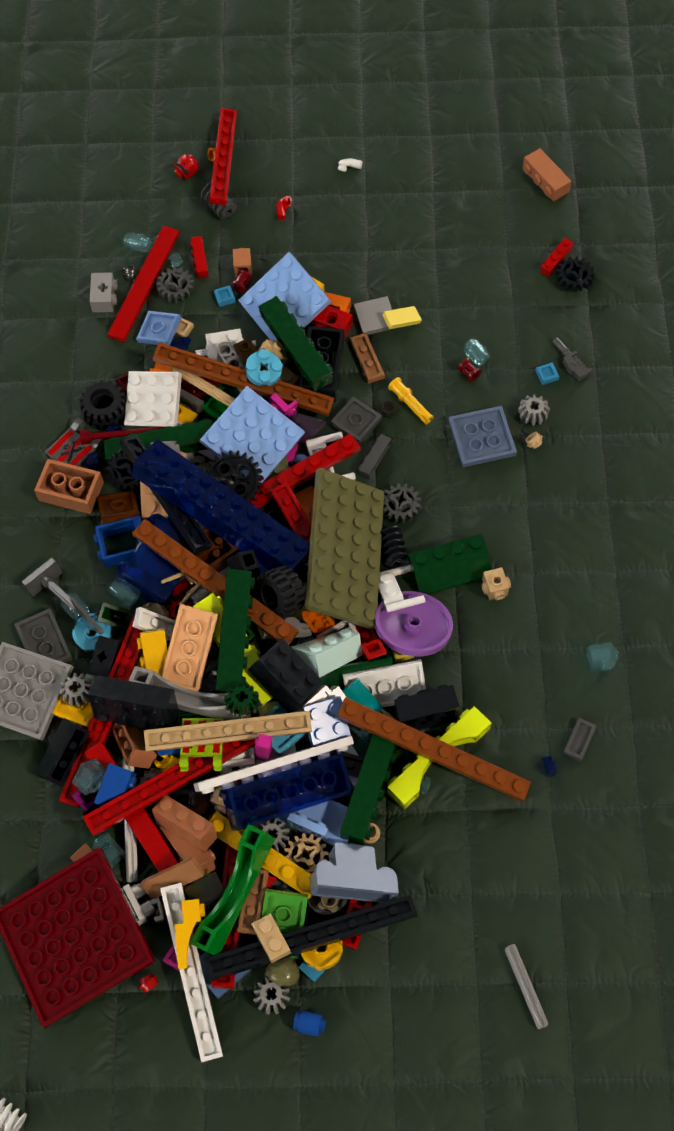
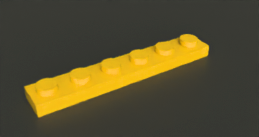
M216 811L209 822L214 824L217 838L238 851V844L245 830ZM271 847L262 868L268 870L301 894H308V899H310L311 873Z

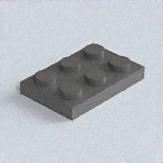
M50 608L14 624L25 650L64 663L73 660Z

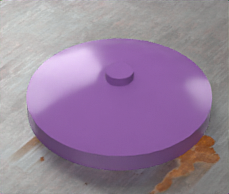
M402 591L404 600L424 595L425 603L388 613L384 602L382 601L376 610L375 630L382 642L392 650L408 656L421 657L439 652L449 642L453 630L452 617L448 609L436 598L421 592Z

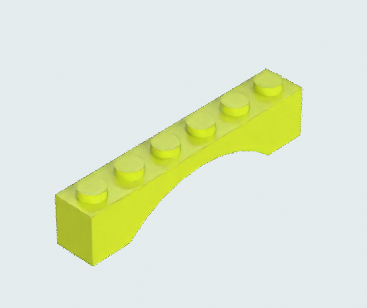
M474 706L470 711L466 709L460 715V720L456 724L452 722L446 728V733L442 737L440 735L437 736L436 739L454 747L466 743H476L490 730L491 722ZM417 755L418 759L413 764L410 762L403 768V773L399 777L394 776L387 784V793L404 810L419 797L423 776L433 762L420 755Z

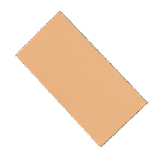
M180 604L161 675L163 678L183 688L200 692L220 614Z

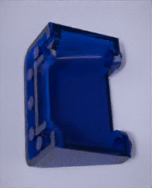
M159 513L152 514L147 521L193 553L170 519ZM141 543L131 560L121 562L116 568L117 573L114 577L147 602L163 603L169 598L181 577L164 584L161 583V580L182 571Z

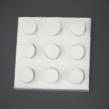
M129 371L124 426H177L182 373Z

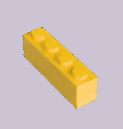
M162 628L139 632L140 637L136 639L138 650L142 649L143 657H140L141 668L155 671L161 676L168 652L165 631Z

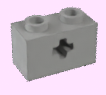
M91 273L90 306L92 312L114 311V305L117 304V297L114 291L117 290L118 285L117 280H114L113 273Z

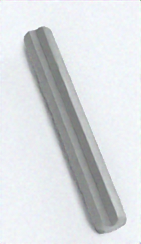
M515 944L509 945L505 948V952L537 1029L545 1028L548 1026V1021Z

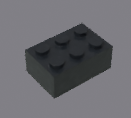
M283 638L278 640L248 668V671L287 713H291L298 708L323 683Z
M440 685L434 690L428 691L424 689L414 695L404 694L394 699L395 719L414 729L422 730L458 721L460 706L453 685Z

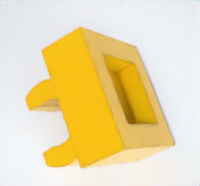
M178 755L161 756L163 759L161 761L154 760V764L164 772L178 764L180 757Z

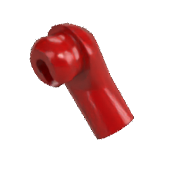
M285 196L276 204L278 220L286 219L285 211L292 203L290 196Z

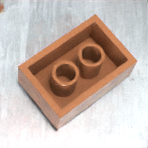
M47 459L34 491L41 502L91 514L104 481L101 472Z

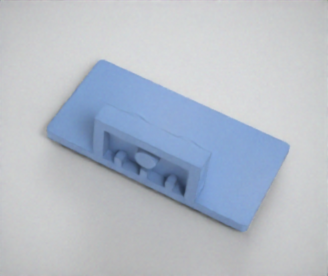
M288 781L275 816L278 822L283 821L285 825L307 835L314 834V838L320 837L321 841L332 846L335 843L348 844L349 842L340 838V830L348 807Z

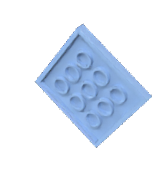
M290 252L238 300L272 341L278 340L260 316L258 306L277 296L280 301L286 303L288 312L294 314L298 326L305 328L332 302Z
M246 386L200 439V443L219 458H222V452L228 456L229 450L232 451L233 455L239 450L240 456L246 452L247 459L252 456L254 458L253 463H259L258 468H261L263 471L259 475L264 477V480L259 482L263 483L301 439L305 431ZM242 470L240 473L243 477H245L248 475L249 471Z

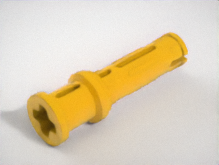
M397 377L391 381L388 389L398 396V400L405 402L425 425L430 423L434 416L412 395V390L402 383V379Z

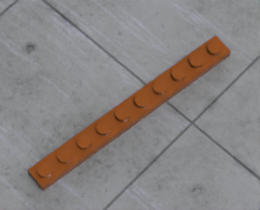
M160 342L153 356V361L243 390L248 386L257 394L268 398L276 393L287 404L296 400L298 402L297 407L325 416H329L334 401L333 397L280 380L272 386H257L249 381L245 369Z
M146 519L132 532L136 539L210 593H214L216 597L219 595L224 601L226 577ZM253 598L252 609H248V617H251V623L276 641L283 638L290 644L299 633L298 629Z
M347 697L344 698L336 716L337 718L521 802L525 800L530 781Z

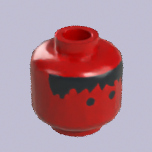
M183 154L174 163L176 169L174 173L180 179L185 178L189 180L199 170V163L191 154Z

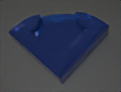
M182 337L175 341L172 340L170 346L186 351L191 343V338Z
M542 757L547 777L554 776L557 767L555 762L552 761V757Z

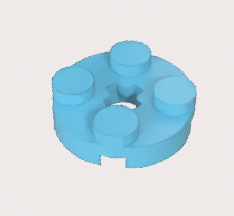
M261 349L259 352L250 355L247 359L245 367L246 376L250 382L257 386H272L280 379L283 365L275 354L266 349ZM261 366H266L268 371H260Z
M94 613L89 615L103 629V634L96 633L95 636H88L91 629L85 625L81 617L77 620L72 631L76 645L86 653L95 651V643L98 641L99 636L112 639L111 625L96 621L97 614Z

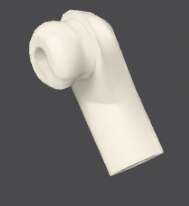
M352 158L340 160L338 162V170L345 172L347 166L361 169L363 161Z

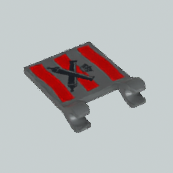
M78 417L74 420L71 427L45 451V454L52 460L80 466L97 449L104 446V439L93 440L91 444L81 445L80 434L77 432L84 429L85 423Z

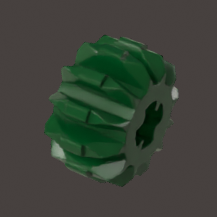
M245 683L242 684V687L235 684L234 690L228 688L227 695L224 697L225 708L227 711H230L232 717L238 714L239 719L242 718V715H246L249 718L250 712L256 713L257 706L260 705L259 693L254 691L252 685L246 688Z

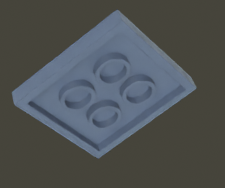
M502 406L449 417V425L462 467L517 455Z

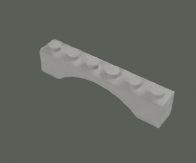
M137 666L134 667L129 681L174 689L178 709L210 718H223L224 721L239 719L238 714L232 717L230 711H227L225 708L224 697L227 693L211 694L189 690L168 681L155 671Z

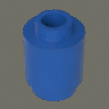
M303 1010L302 1012H296L293 1024L294 1030H298V1033L319 1037L320 1033H324L326 1020L323 1019V1014Z

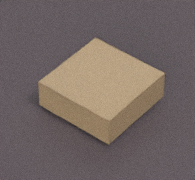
M181 318L175 336L185 340L194 328V324Z

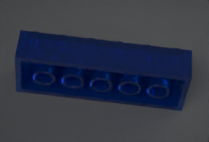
M342 753L331 754L220 789L231 830H241L246 828L248 824L254 826L353 793Z

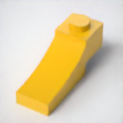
M200 899L181 901L183 923L175 924L178 969L188 968V951L191 936L197 922H201V917H205L204 903L200 904Z

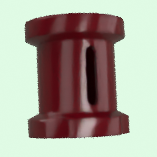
M240 269L235 281H232L230 285L234 291L244 293L246 290L245 286L251 281L252 276L249 272Z
M470 358L463 360L458 366V370L468 377L467 380L469 382L475 381L482 372L472 364Z

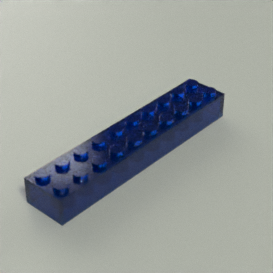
M159 439L134 460L132 476L240 551L254 549L259 564L266 569L271 570L280 565H285L293 569L294 573H297L308 561L309 542Z

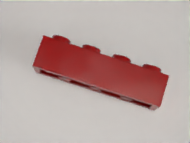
M202 236L191 237L190 247L193 248L191 253L192 257L195 258L193 259V265L196 266L194 268L195 275H198V279L209 277Z
M564 238L541 265L540 273L549 278L557 269L558 264H561L562 260L572 251L574 242Z

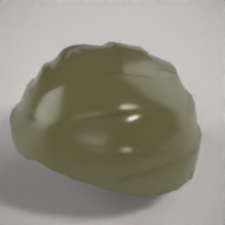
M290 957L269 963L265 972L270 981L284 986L296 984L300 976L295 960Z

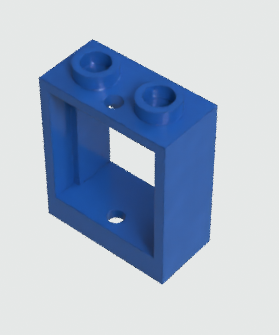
M140 515L95 526L97 534H93L95 544L100 546V550L97 551L99 561H103L106 568L136 560V549L108 556L104 538L135 530L141 524Z

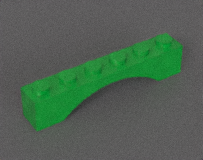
M247 825L238 844L236 864L228 886L214 909L200 922L190 944L212 955L221 953L276 838L252 825Z

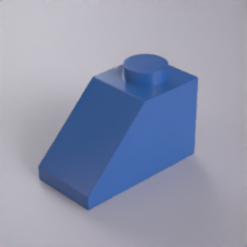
M109 763L94 803L103 806L133 789L137 783V773Z

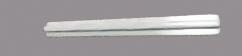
M123 759L122 768L134 772V767L127 766L125 759ZM124 819L126 881L132 883L138 881L137 837L126 819Z

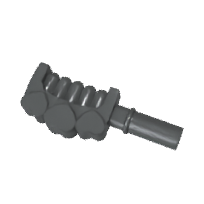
M558 337L553 340L555 346L565 356L563 364L569 375H574V378L581 381L592 373V368L588 369L578 358L577 351L570 352L569 348Z

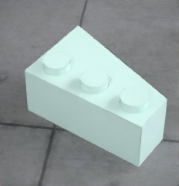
M343 629L339 632L292 646V649L319 678L363 655L360 633L353 632L350 629Z

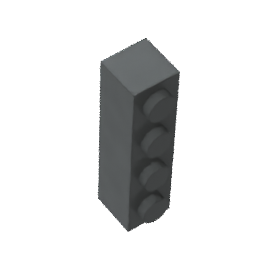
M382 434L376 438L375 444L371 446L369 454L364 458L363 464L359 465L360 476L368 480L371 478L390 447L391 438Z

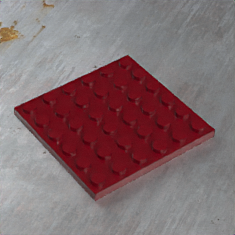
M100 847L0 907V932L42 1028L49 1027L156 962L108 859Z

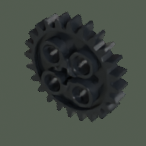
M229 450L228 456L222 452V458L215 455L216 462L209 461L211 468L205 467L204 469L208 474L202 475L207 480L202 482V485L207 487L203 490L204 493H210L207 496L208 500L213 499L212 504L214 506L219 503L220 510L226 506L227 512L230 511L231 507L237 512L238 506L245 510L244 504L251 507L250 500L257 501L255 494L261 495L262 493L258 488L264 487L263 483L259 482L264 480V477L259 475L263 472L261 468H258L259 463H253L254 458L252 456L247 459L246 452L240 456L239 450H237L235 455ZM224 467L230 468V471L227 474L221 473V470ZM242 470L249 471L247 476H239ZM233 478H236L237 481H234L233 484H231L230 481H232ZM225 485L227 488L224 492H218L219 486ZM239 488L245 489V493L242 495H237L236 491Z

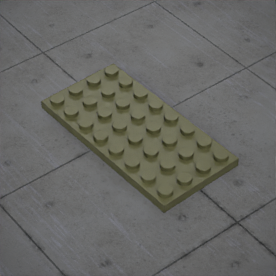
M318 468L315 476L305 609L373 630L375 629V617L378 608L382 539L380 532L382 531L384 491L323 468Z

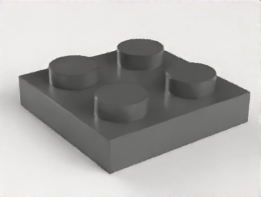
M353 396L331 420V425L345 435L351 433L357 443L361 444L382 420V415Z

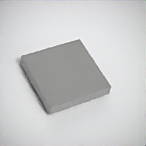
M388 296L354 304V310L362 334L367 333L369 335L391 330L382 316L384 311L392 310Z

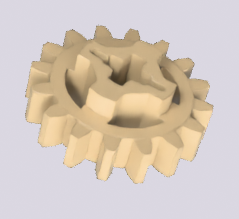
M303 833L301 839L298 836H294L295 842L288 841L290 848L284 849V852L288 854L285 857L299 866L306 867L307 869L305 870L312 874L316 867L315 858L320 855V862L326 860L324 858L329 856V853L324 851L327 848L326 844L320 845L321 838L319 837L314 840V834L306 838L305 833ZM297 848V855L292 858L293 852ZM303 854L309 855L310 859L306 860L305 857L303 858Z

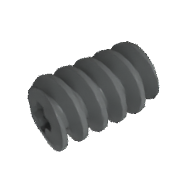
M211 183L207 184L201 192L202 199L220 219L232 216L237 210V205L233 203L232 199H229L228 195L226 206L209 203Z

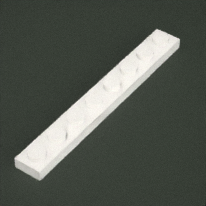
M347 736L193 783L195 792L202 791V794H207L215 791L214 787L222 785V788L232 786L235 780L249 781L254 779L253 775L260 773L261 776L273 773L272 769L280 767V770L292 767L291 763L299 761V764L311 761L310 757L316 755L318 758L329 756V751L335 749L337 752L348 750V745L354 744L352 736Z
M182 883L160 888L176 957L175 924L183 923L181 901L186 900ZM189 944L188 968L179 970L201 1062L222 1057L223 1053L198 949L196 946Z

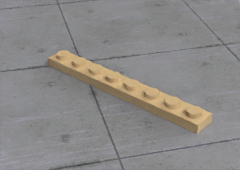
M310 711L151 729L144 730L146 752L252 740L259 737L260 733L272 737L312 732Z

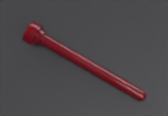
M164 427L94 433L86 429L80 430L81 445L89 444L92 440L128 436L130 433L138 434L147 430L163 429Z

